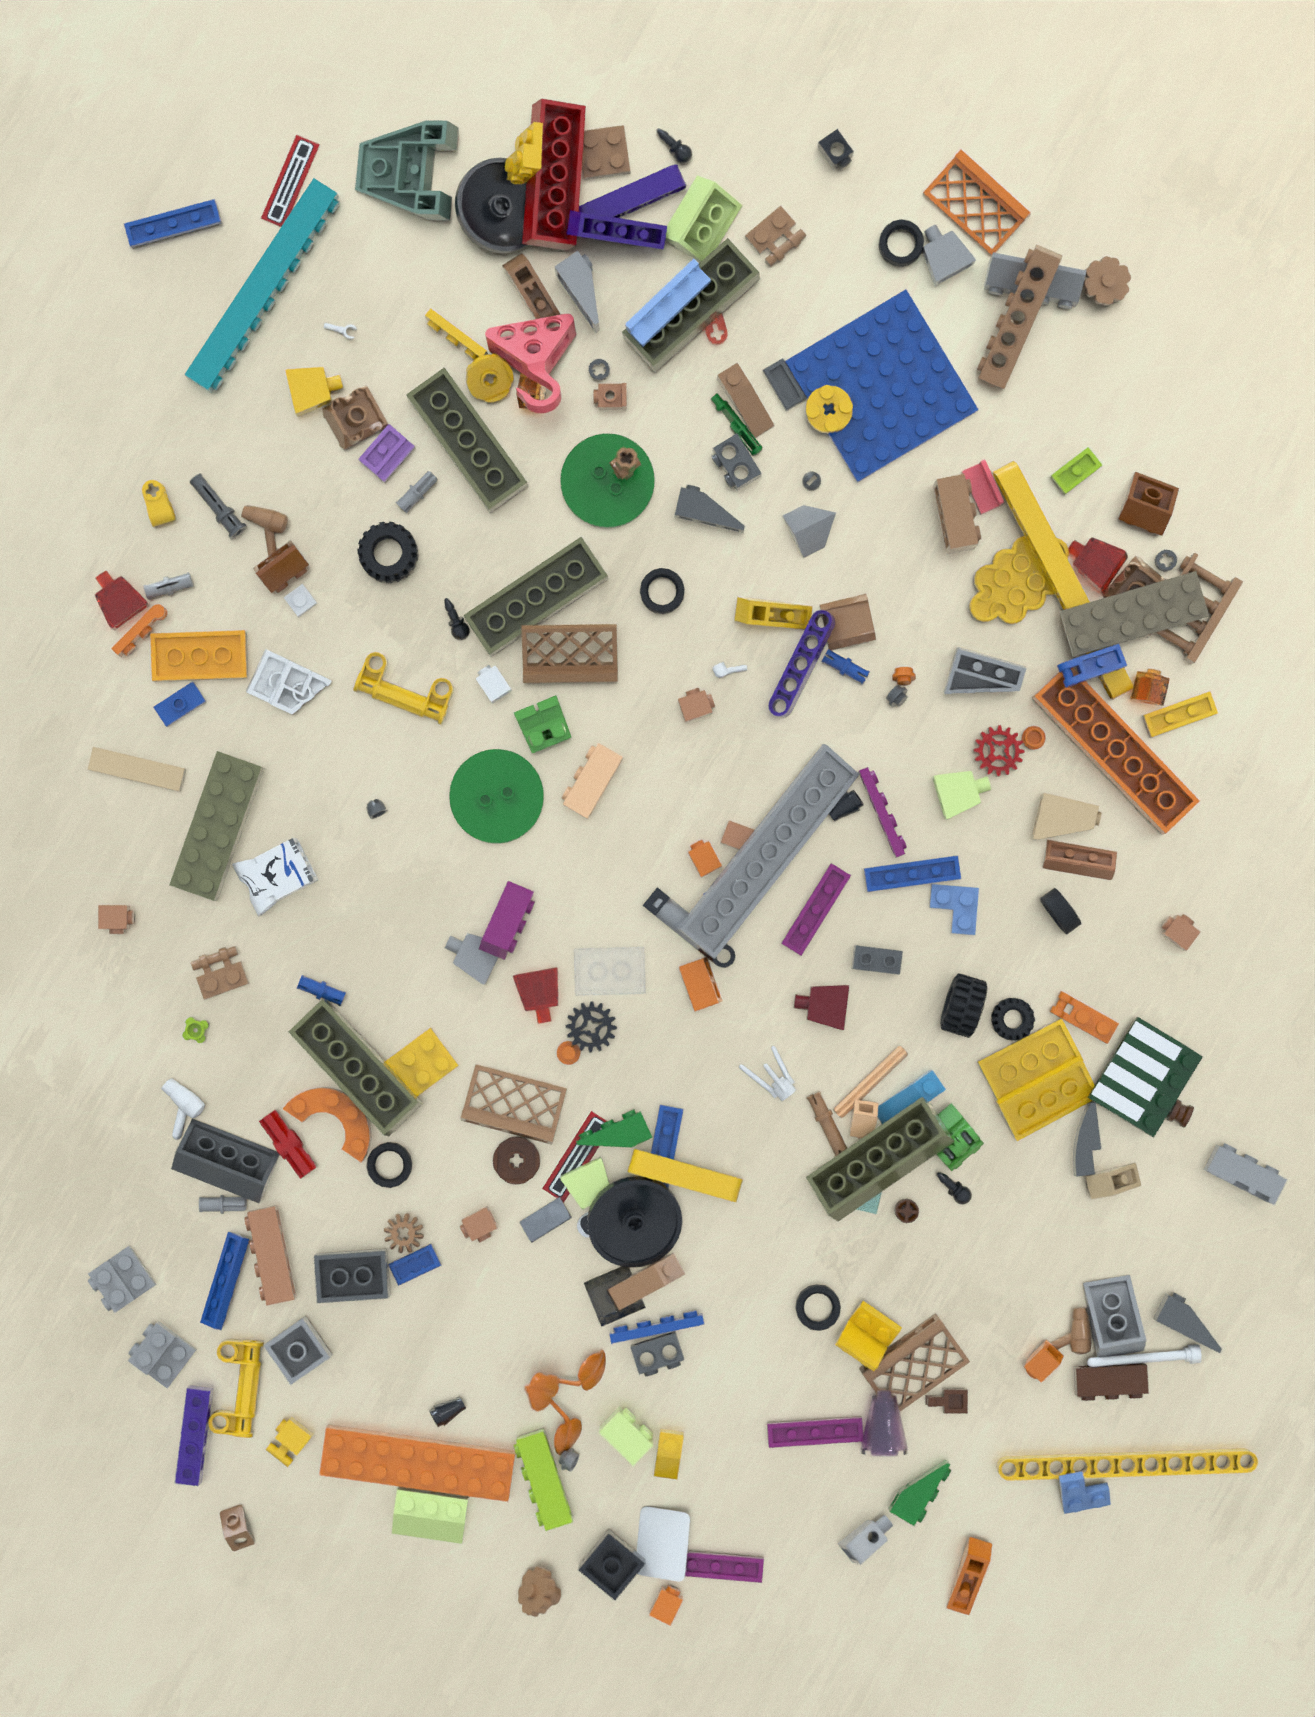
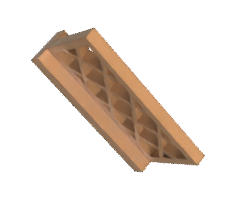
M617 624L522 625L523 683L618 682ZM560 632L565 638L557 644L550 636L553 633ZM578 632H585L589 636L582 644L574 638ZM601 632H612V638L607 643H604L597 636ZM527 633H537L542 638L536 644H533L527 639ZM569 640L578 647L571 654L562 648ZM593 640L601 646L595 654L586 648ZM545 641L554 647L547 655L538 648ZM606 650L613 656V662H602L598 656ZM557 651L566 657L561 663H555L551 659ZM583 651L590 658L586 662H578L574 657ZM533 652H536L543 658L538 663H528V657Z
M475 1064L461 1114V1121L552 1145L567 1088ZM478 1072L488 1073L493 1082L481 1088L477 1082ZM493 1075L500 1076V1078L495 1080ZM505 1078L511 1079L516 1088L504 1094L498 1082ZM516 1081L522 1082L523 1084L518 1086ZM476 1084L478 1090L473 1093ZM495 1084L501 1096L489 1103L483 1091ZM528 1084L534 1085L539 1094L526 1100L521 1088ZM539 1087L545 1088L546 1090L541 1092ZM518 1090L524 1102L512 1109L506 1097ZM551 1090L560 1092L559 1101L549 1106L544 1094ZM481 1093L487 1104L479 1109L470 1107L471 1098ZM541 1096L547 1108L535 1115L529 1103ZM504 1099L509 1111L502 1115L496 1114L491 1105ZM526 1105L532 1117L525 1121L519 1120L514 1111ZM557 1106L556 1113L554 1114L552 1109ZM489 1107L491 1112L485 1111L484 1109ZM549 1111L554 1119L552 1128L542 1126L537 1117ZM512 1113L514 1118L507 1117V1115ZM535 1119L537 1124L530 1123V1121Z
M934 1314L889 1346L875 1371L864 1365L859 1370L894 1417L970 1361L937 1314ZM943 1331L947 1337L945 1347L933 1345L934 1337ZM950 1342L954 1346V1348H949ZM919 1347L928 1348L926 1361L914 1359L915 1350ZM932 1349L944 1351L942 1363L930 1361ZM948 1351L959 1353L962 1360L955 1365L946 1364ZM900 1361L909 1362L907 1374L894 1373L895 1365ZM913 1363L925 1365L923 1377L911 1375ZM929 1365L941 1367L940 1376L935 1379L927 1378ZM880 1375L889 1376L888 1387H877L873 1380ZM893 1377L906 1378L904 1391L891 1389ZM910 1379L922 1381L919 1391H908ZM890 1393L903 1395L901 1403L895 1408H892L889 1404Z

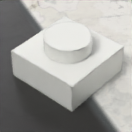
M303 584L284 597L298 617L317 604Z

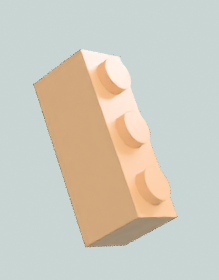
M600 743L596 747L593 745L590 747L585 756L588 762L584 768L582 766L578 768L573 777L576 779L572 788L568 786L562 796V799L565 800L563 803L565 807L586 819L591 815L623 760L622 756Z

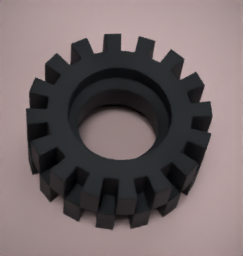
M1007 998L1000 1001L994 1007L991 1023L994 1031L1000 1037L1012 1041L1021 1040L1028 1036L1034 1028V1011L1024 1000ZM1010 1010H1017L1022 1016V1023L1014 1029L1007 1027L1004 1022V1016Z

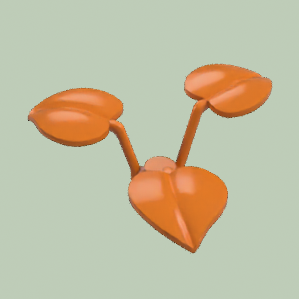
M602 1349L600 1352L589 1356L582 1363L578 1372V1381L559 1379L556 1375L546 1376L538 1372L533 1376L530 1384L524 1387L530 1406L534 1411H542L551 1404L564 1418L565 1423L557 1428L554 1437V1447L558 1455H561L565 1450L568 1451L576 1443L581 1434L582 1424L577 1418L570 1420L552 1400V1397L557 1394L559 1383L573 1386L582 1385V1389L585 1391L596 1386L601 1380L606 1366L605 1352Z

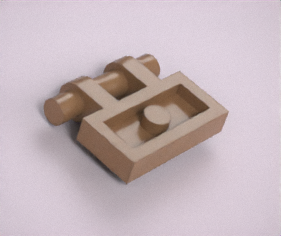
M780 205L748 232L745 238L759 255L768 249L771 254L765 258V261L772 266L776 261L780 262L784 259V255L793 247L797 248L801 244L800 241L806 237V234L802 229L795 234L790 231L796 225V222ZM784 236L787 241L777 248L774 243Z
M236 946L228 949L226 947L221 948L219 952L208 956L206 954L201 955L199 959L191 962L193 971L203 968L204 975L196 977L204 1000L249 984L242 962L240 961L235 964L231 962L230 958L238 955ZM223 961L225 967L212 971L211 964Z

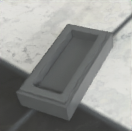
M783 358L763 369L764 375L785 411L790 410L807 399Z

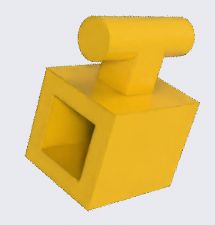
M293 1417L288 1421L283 1419L275 1429L278 1432L275 1439L281 1443V1446L278 1448L271 1442L265 1450L288 1467L293 1459L287 1455V1452L290 1450L297 1456L314 1434Z

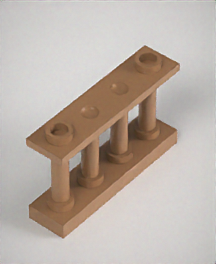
M1193 553L1191 557L1186 555L1179 567L1182 569L1179 576L1187 574L1189 571H1196L1200 578L1221 589L1220 592L1223 595L1219 601L1214 600V602L1204 596L1208 612L1211 614L1207 622L1196 620L1186 623L1196 629V633L1199 634L1195 642L1192 640L1189 642L1169 629L1155 632L1182 648L1184 653L1187 654L1184 660L1190 664H1194L1243 583L1237 577H1234L1231 581H1224L1194 563L1198 557L1196 553Z

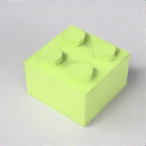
M619 1406L599 1427V1433L634 1466L653 1446V1433L644 1424L640 1427L635 1422L636 1416L628 1408L623 1410Z

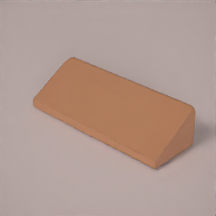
M1047 840L1043 868L1112 880L1116 869L1117 852Z

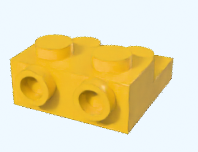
M533 122L517 136L515 152L505 162V171L508 172L507 180H511V183L524 184L541 169L543 123Z

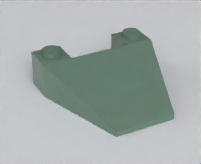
M425 120L359 143L355 190L427 220L450 221L452 197L442 191H431L435 150H457L459 127L449 121Z

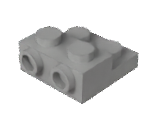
M131 1246L126 1247L88 1273L90 1276L88 1283L95 1292L97 1290L101 1292L104 1297L101 1299L103 1305L108 1311L113 1310L114 1313L156 1285Z
M158 1321L155 1325L149 1324L142 1334L145 1339L141 1344L136 1342L128 1352L131 1356L128 1362L168 1388L197 1349Z

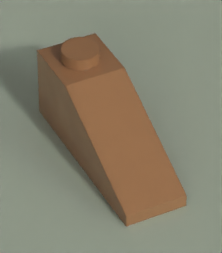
M522 253L502 265L535 319L561 315L529 260Z
M738 363L717 375L719 384L755 438L775 426Z
M673 1253L650 1264L607 1289L617 1309L621 1310L685 1275Z

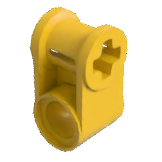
M156 480L145 482L142 486V494L152 526L156 527L176 520L164 485ZM151 486L159 488L155 497L148 493L152 490Z

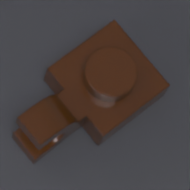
M943 1389V1396L925 1395V1405L928 1407L943 1406L944 1414H968V1389Z

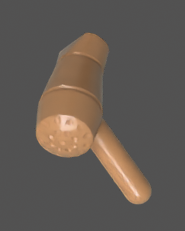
M250 505L244 506L241 517L264 528L268 556H270L277 550L274 532L282 534L288 525V516L276 510Z
M1074 1308L1071 1333L1050 1343L1057 1350L1071 1344V1351L1073 1353L1086 1354L1091 1351L1092 1343L1087 1308Z

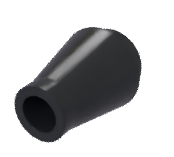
M854 790L847 791L830 811L829 815L836 822L845 816L860 811L864 804Z
M457 1397L453 1400L433 1405L434 1408L429 1410L437 1427H440L441 1425L446 1426L466 1407L461 1398Z

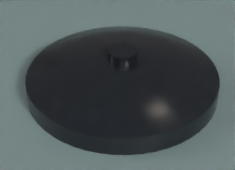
M507 158L487 159L472 167L461 179L455 196L456 216L464 233L479 247L496 253L515 252L527 246L522 244L527 182L524 184H513L511 180H507L508 172L505 171Z
M641 1176L622 1178L606 1186L593 1200L587 1216V1230L595 1250L607 1261L629 1268L647 1266L663 1258L676 1244L682 1229V1213L674 1194L659 1181Z

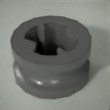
M603 359L593 360L589 365L590 376L597 381L606 379L610 373L608 363ZM604 364L605 374L600 373L596 376L593 373L595 372L593 366Z
M1162 550L1155 557L1156 567L1163 572L1172 570L1177 564V556L1171 550ZM1163 554H1166L1167 558L1172 559L1169 567H1166L1164 563H1160Z

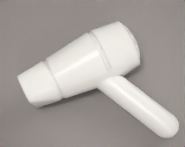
M171 1078L161 1089L178 1106L172 1137L178 1140L182 1136L186 1115L192 1119L199 1116L204 1110L205 1104L196 1094Z

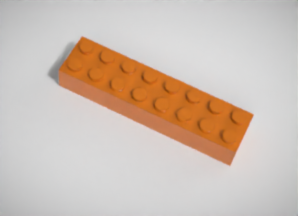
M1071 668L1073 676L1079 675L1074 668ZM1062 672L1057 673L1032 699L1162 835L1166 834L1200 800L1086 681L1065 688L1063 683L1065 679Z
M328 1424L325 1431L319 1475L508 1502L516 1453L514 1450Z

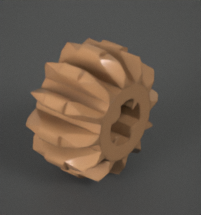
M409 1213L405 1214L404 1221H402L400 1214H396L397 1223L392 1219L387 1221L393 1228H384V1232L391 1233V1236L384 1238L385 1242L393 1239L394 1242L390 1245V1249L393 1250L396 1245H399L398 1253L403 1252L404 1246H406L409 1253L412 1252L410 1243L415 1247H419L420 1243L415 1238H424V1234L416 1233V1231L423 1229V1225L414 1226L418 1220L417 1217H414L409 1222ZM402 1227V1230L405 1227L408 1228L407 1234L410 1236L408 1239L406 1237L403 1239L399 1237L400 1231L398 1229Z

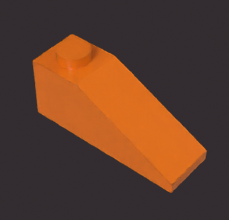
M969 1537L947 1603V1609L966 1615L970 1614L991 1561L992 1543Z

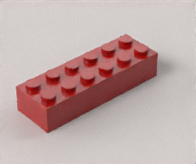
M542 98L532 104L531 124L533 122L543 123L541 169L527 181L522 244L565 251L576 246L577 236L568 235L567 229L570 211L579 212L586 106Z

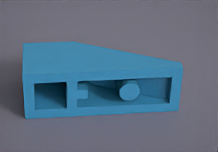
M930 1069L878 1106V1119L883 1124L921 1097H924L929 1102L946 1089L934 1071Z

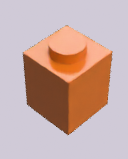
M700 840L690 845L692 850L688 854L700 877L722 867L709 841L704 843L703 840Z
M1045 1340L1027 1358L1024 1367L1029 1376L1033 1379L1037 1378L1042 1383L1061 1364L1064 1355L1049 1341Z
M670 1585L667 1588L661 1586L649 1611V1616L671 1626L683 1601V1596L680 1595L681 1591Z

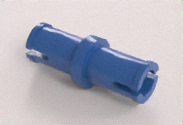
M830 649L827 650L826 656L821 661L840 671V675H847L862 685L870 671L853 663L849 657L845 659Z
M304 975L301 976L296 988L315 995L318 1000L322 998L338 1006H341L346 992L326 985L327 983L324 981L320 983Z

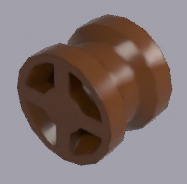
M1177 1099L1167 1115V1120L1170 1122L1176 1121L1179 1123V1126L1185 1128L1192 1116L1194 1107L1191 1105L1186 1106L1182 1104L1181 1100Z
M901 1199L895 1205V1215L901 1222L911 1223L917 1219L919 1208L911 1199Z

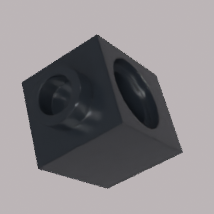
M838 129L818 142L817 148L833 170L837 167L842 169L852 162L851 158L854 151ZM838 146L843 150V154L841 156H834L830 151L831 148Z

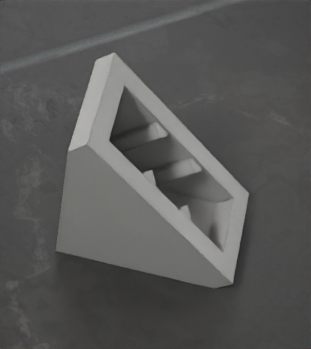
M803 505L783 515L803 558L825 548L836 512Z

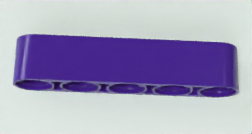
M675 164L579 206V212L621 218L685 189L687 185L678 165Z
M818 610L811 616L769 701V710L773 715L783 718L789 716L793 711L834 629L835 618L829 612ZM826 615L829 622L827 626L820 628L818 626V619ZM814 636L817 637V646L809 649L807 646L808 639ZM800 658H806L807 667L803 670H798L796 665ZM790 679H795L797 686L795 690L789 692L786 689V683ZM784 700L786 709L778 713L775 707L776 703Z

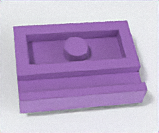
M388 424L358 460L385 483L414 450L415 446Z

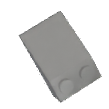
M579 251L555 266V274L594 332L597 333L599 331V321L592 278L593 265L586 254L581 256Z
M1130 1275L1083 1283L1097 1357L1118 1356L1144 1351L1146 1337Z

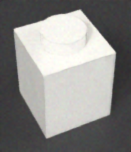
M488 665L478 672L479 676L476 680L492 704L512 691L496 666L491 668Z

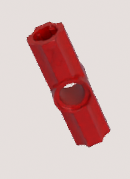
M276 1109L259 1121L272 1139V1144L284 1160L288 1161L300 1179L317 1167L311 1156L303 1148L304 1144L293 1129L288 1127Z

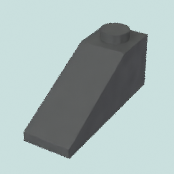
M687 485L686 488L681 487L675 518L740 533L744 532L745 526L706 493L701 492L700 487Z
M1173 1293L1172 1296L1165 1294L1153 1319L1221 1353L1222 1348L1193 1309L1185 1303L1186 1298L1176 1293Z

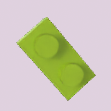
M1087 447L1050 477L1065 495L1103 465L1091 449Z

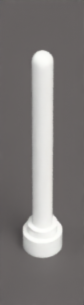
M1199 1344L1188 1345L1184 1350L1094 1357L1089 1358L1087 1364L1090 1367L1175 1360H1185V1362L1190 1364L1201 1363L1202 1357Z

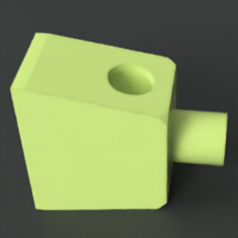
M972 771L940 774L932 777L945 820L980 804L979 794L991 790L988 777L974 780Z
M602 1157L560 1176L562 1182L581 1209L591 1206L599 1192L609 1185Z

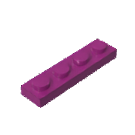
M868 767L859 770V776L894 857L897 858L904 855V849L907 848L902 835L897 836L894 828L898 825L893 814L888 815L885 808L888 805L885 794L883 792L879 793L875 785L879 783L875 771H869Z
M831 863L781 944L802 956L851 875Z
M862 1417L767 1423L769 1448L864 1442Z
M687 1551L685 1576L762 1583L764 1558Z

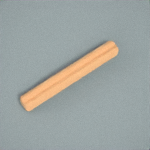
M898 1046L834 1108V1112L841 1118L850 1112L854 1107L855 1100H862L907 1057L908 1053L904 1048Z

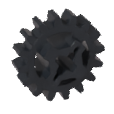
M593 1001L590 1002L589 1007L581 1003V1010L574 1007L573 1012L575 1016L568 1015L567 1019L572 1021L571 1024L565 1026V1028L571 1029V1032L567 1034V1038L574 1037L572 1045L574 1046L579 1043L580 1051L588 1047L589 1053H592L593 1048L596 1047L600 1052L602 1051V1044L607 1047L610 1045L607 1041L608 1038H615L611 1031L617 1030V1026L611 1025V1022L616 1018L608 1016L611 1011L610 1009L602 1010V1003L598 1007H594ZM591 1012H597L604 1018L597 1019L591 1015ZM582 1015L584 1020L582 1025L575 1028L577 1019ZM588 1021H591L592 1024H600L595 1028V1033H591L590 1030H584L588 1025ZM607 1026L605 1036L600 1039L599 1032L601 1028ZM585 1035L591 1038L592 1043L581 1040L579 1036Z

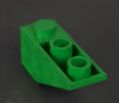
M635 1109L622 1114L623 1119L616 1123L611 1119L601 1124V1130L593 1133L592 1129L579 1134L580 1139L576 1143L577 1145L631 1148L653 1137L641 1111L636 1113Z
M944 1460L901 1487L888 1508L889 1512L913 1526L917 1522L921 1523L927 1513L925 1507L929 1501L933 1502L939 1493L937 1489L941 1480L945 1482L951 1472L949 1461Z

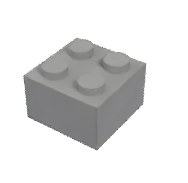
M306 1316L264 1345L290 1385L332 1356V1353Z

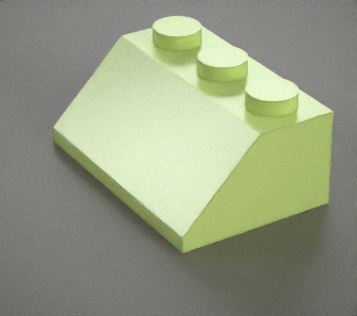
M696 176L667 225L665 240L678 250L701 262L718 247L741 209L742 204L715 181Z
M398 1487L393 1513L392 1534L462 1544L469 1496Z

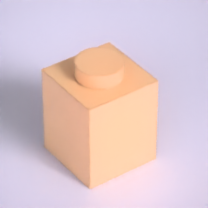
M862 1100L854 1101L850 1136L862 1139L875 1130L878 1117V1103Z

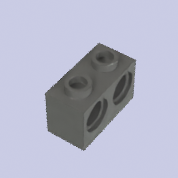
M737 433L713 447L714 454L711 457L718 468L722 466L726 472V475L723 477L730 488L734 486L738 491L761 477V471ZM725 448H732L736 455L732 459H726L723 457L722 451ZM744 468L747 470L748 476L745 479H738L734 474L735 470Z
M854 945L851 969L900 975L903 951Z
M676 1331L630 1345L639 1375L644 1373L645 1377L658 1373V1368L667 1366V1369L681 1366L680 1361L684 1360ZM665 1346H674L676 1354L673 1357H666L662 1352ZM648 1352L653 1355L654 1360L651 1364L646 1365L640 1361V1356Z

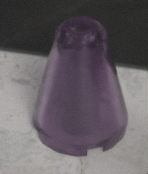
M878 1390L877 1395H872L860 1447L861 1454L865 1455V1450L871 1451V1456H898V1451H903V1455L908 1454V1446L896 1395H891L892 1391Z

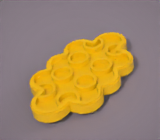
M1025 536L1017 538L1013 542L1011 549H1002L996 552L993 556L992 564L984 565L976 571L974 585L978 592L970 600L969 611L976 620L981 622L991 621L998 616L1004 623L1016 624L1024 619L1027 610H1038L1045 604L1046 595L1055 594ZM1057 538L1064 554L1068 559L1069 549L1066 543L1063 540Z

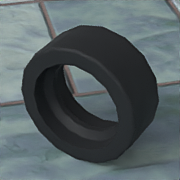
M900 219L892 221L881 232L878 244L880 254L885 261L894 266L902 267L912 264L918 259L923 250L924 238L922 231L909 220ZM895 230H907L913 235L915 247L909 255L900 257L894 255L889 250L887 244L888 237Z
M654 569L646 574L641 582L640 595L642 602L647 609L654 613L666 614L673 612L680 606L684 598L685 588L683 581L671 569ZM656 578H668L675 584L676 596L669 604H656L649 597V585Z
M1053 888L1040 898L1046 911L1065 934H1069L1081 925V920L1074 909L1056 888Z
M387 1142L378 1145L371 1151L367 1158L366 1168L369 1177L374 1183L381 1187L392 1188L399 1186L407 1180L412 1170V1160L405 1147L398 1143ZM386 1151H393L399 1154L403 1160L401 1174L393 1179L383 1178L378 1174L375 1167L378 1156Z
M816 1284L808 1286L801 1291L796 1300L797 1317L804 1326L811 1330L821 1331L828 1329L836 1323L840 1316L841 1305L839 1298L832 1289L825 1285ZM817 1293L827 1296L832 1304L830 1316L824 1321L819 1322L809 1319L804 1310L807 1298Z

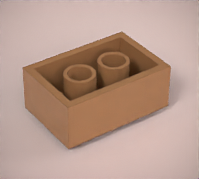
M965 474L936 479L933 487L946 553L951 554L975 549L979 540H981L979 525L975 526L974 524L977 513L975 503H970L969 499L970 493H972L970 479L966 480Z

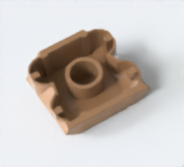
M366 385L353 390L352 393L343 398L338 397L334 399L330 405L322 408L323 417L327 420L339 442V446L343 449L353 446L386 428L388 425Z
M1135 556L1103 594L1109 597L1166 579L1145 563L1142 558Z
M867 594L819 605L820 610L829 612L835 618L834 629L827 641L830 650L856 644H865L876 640ZM823 615L822 620L825 627L829 620L826 615Z

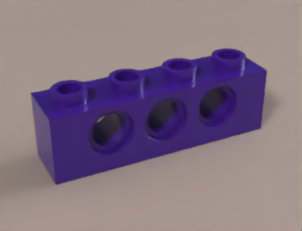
M570 211L567 229L568 235L663 250L667 226L577 211Z
M190 1385L186 1390L175 1484L199 1486L202 1483L209 1430L208 1421L211 1414L214 1388Z

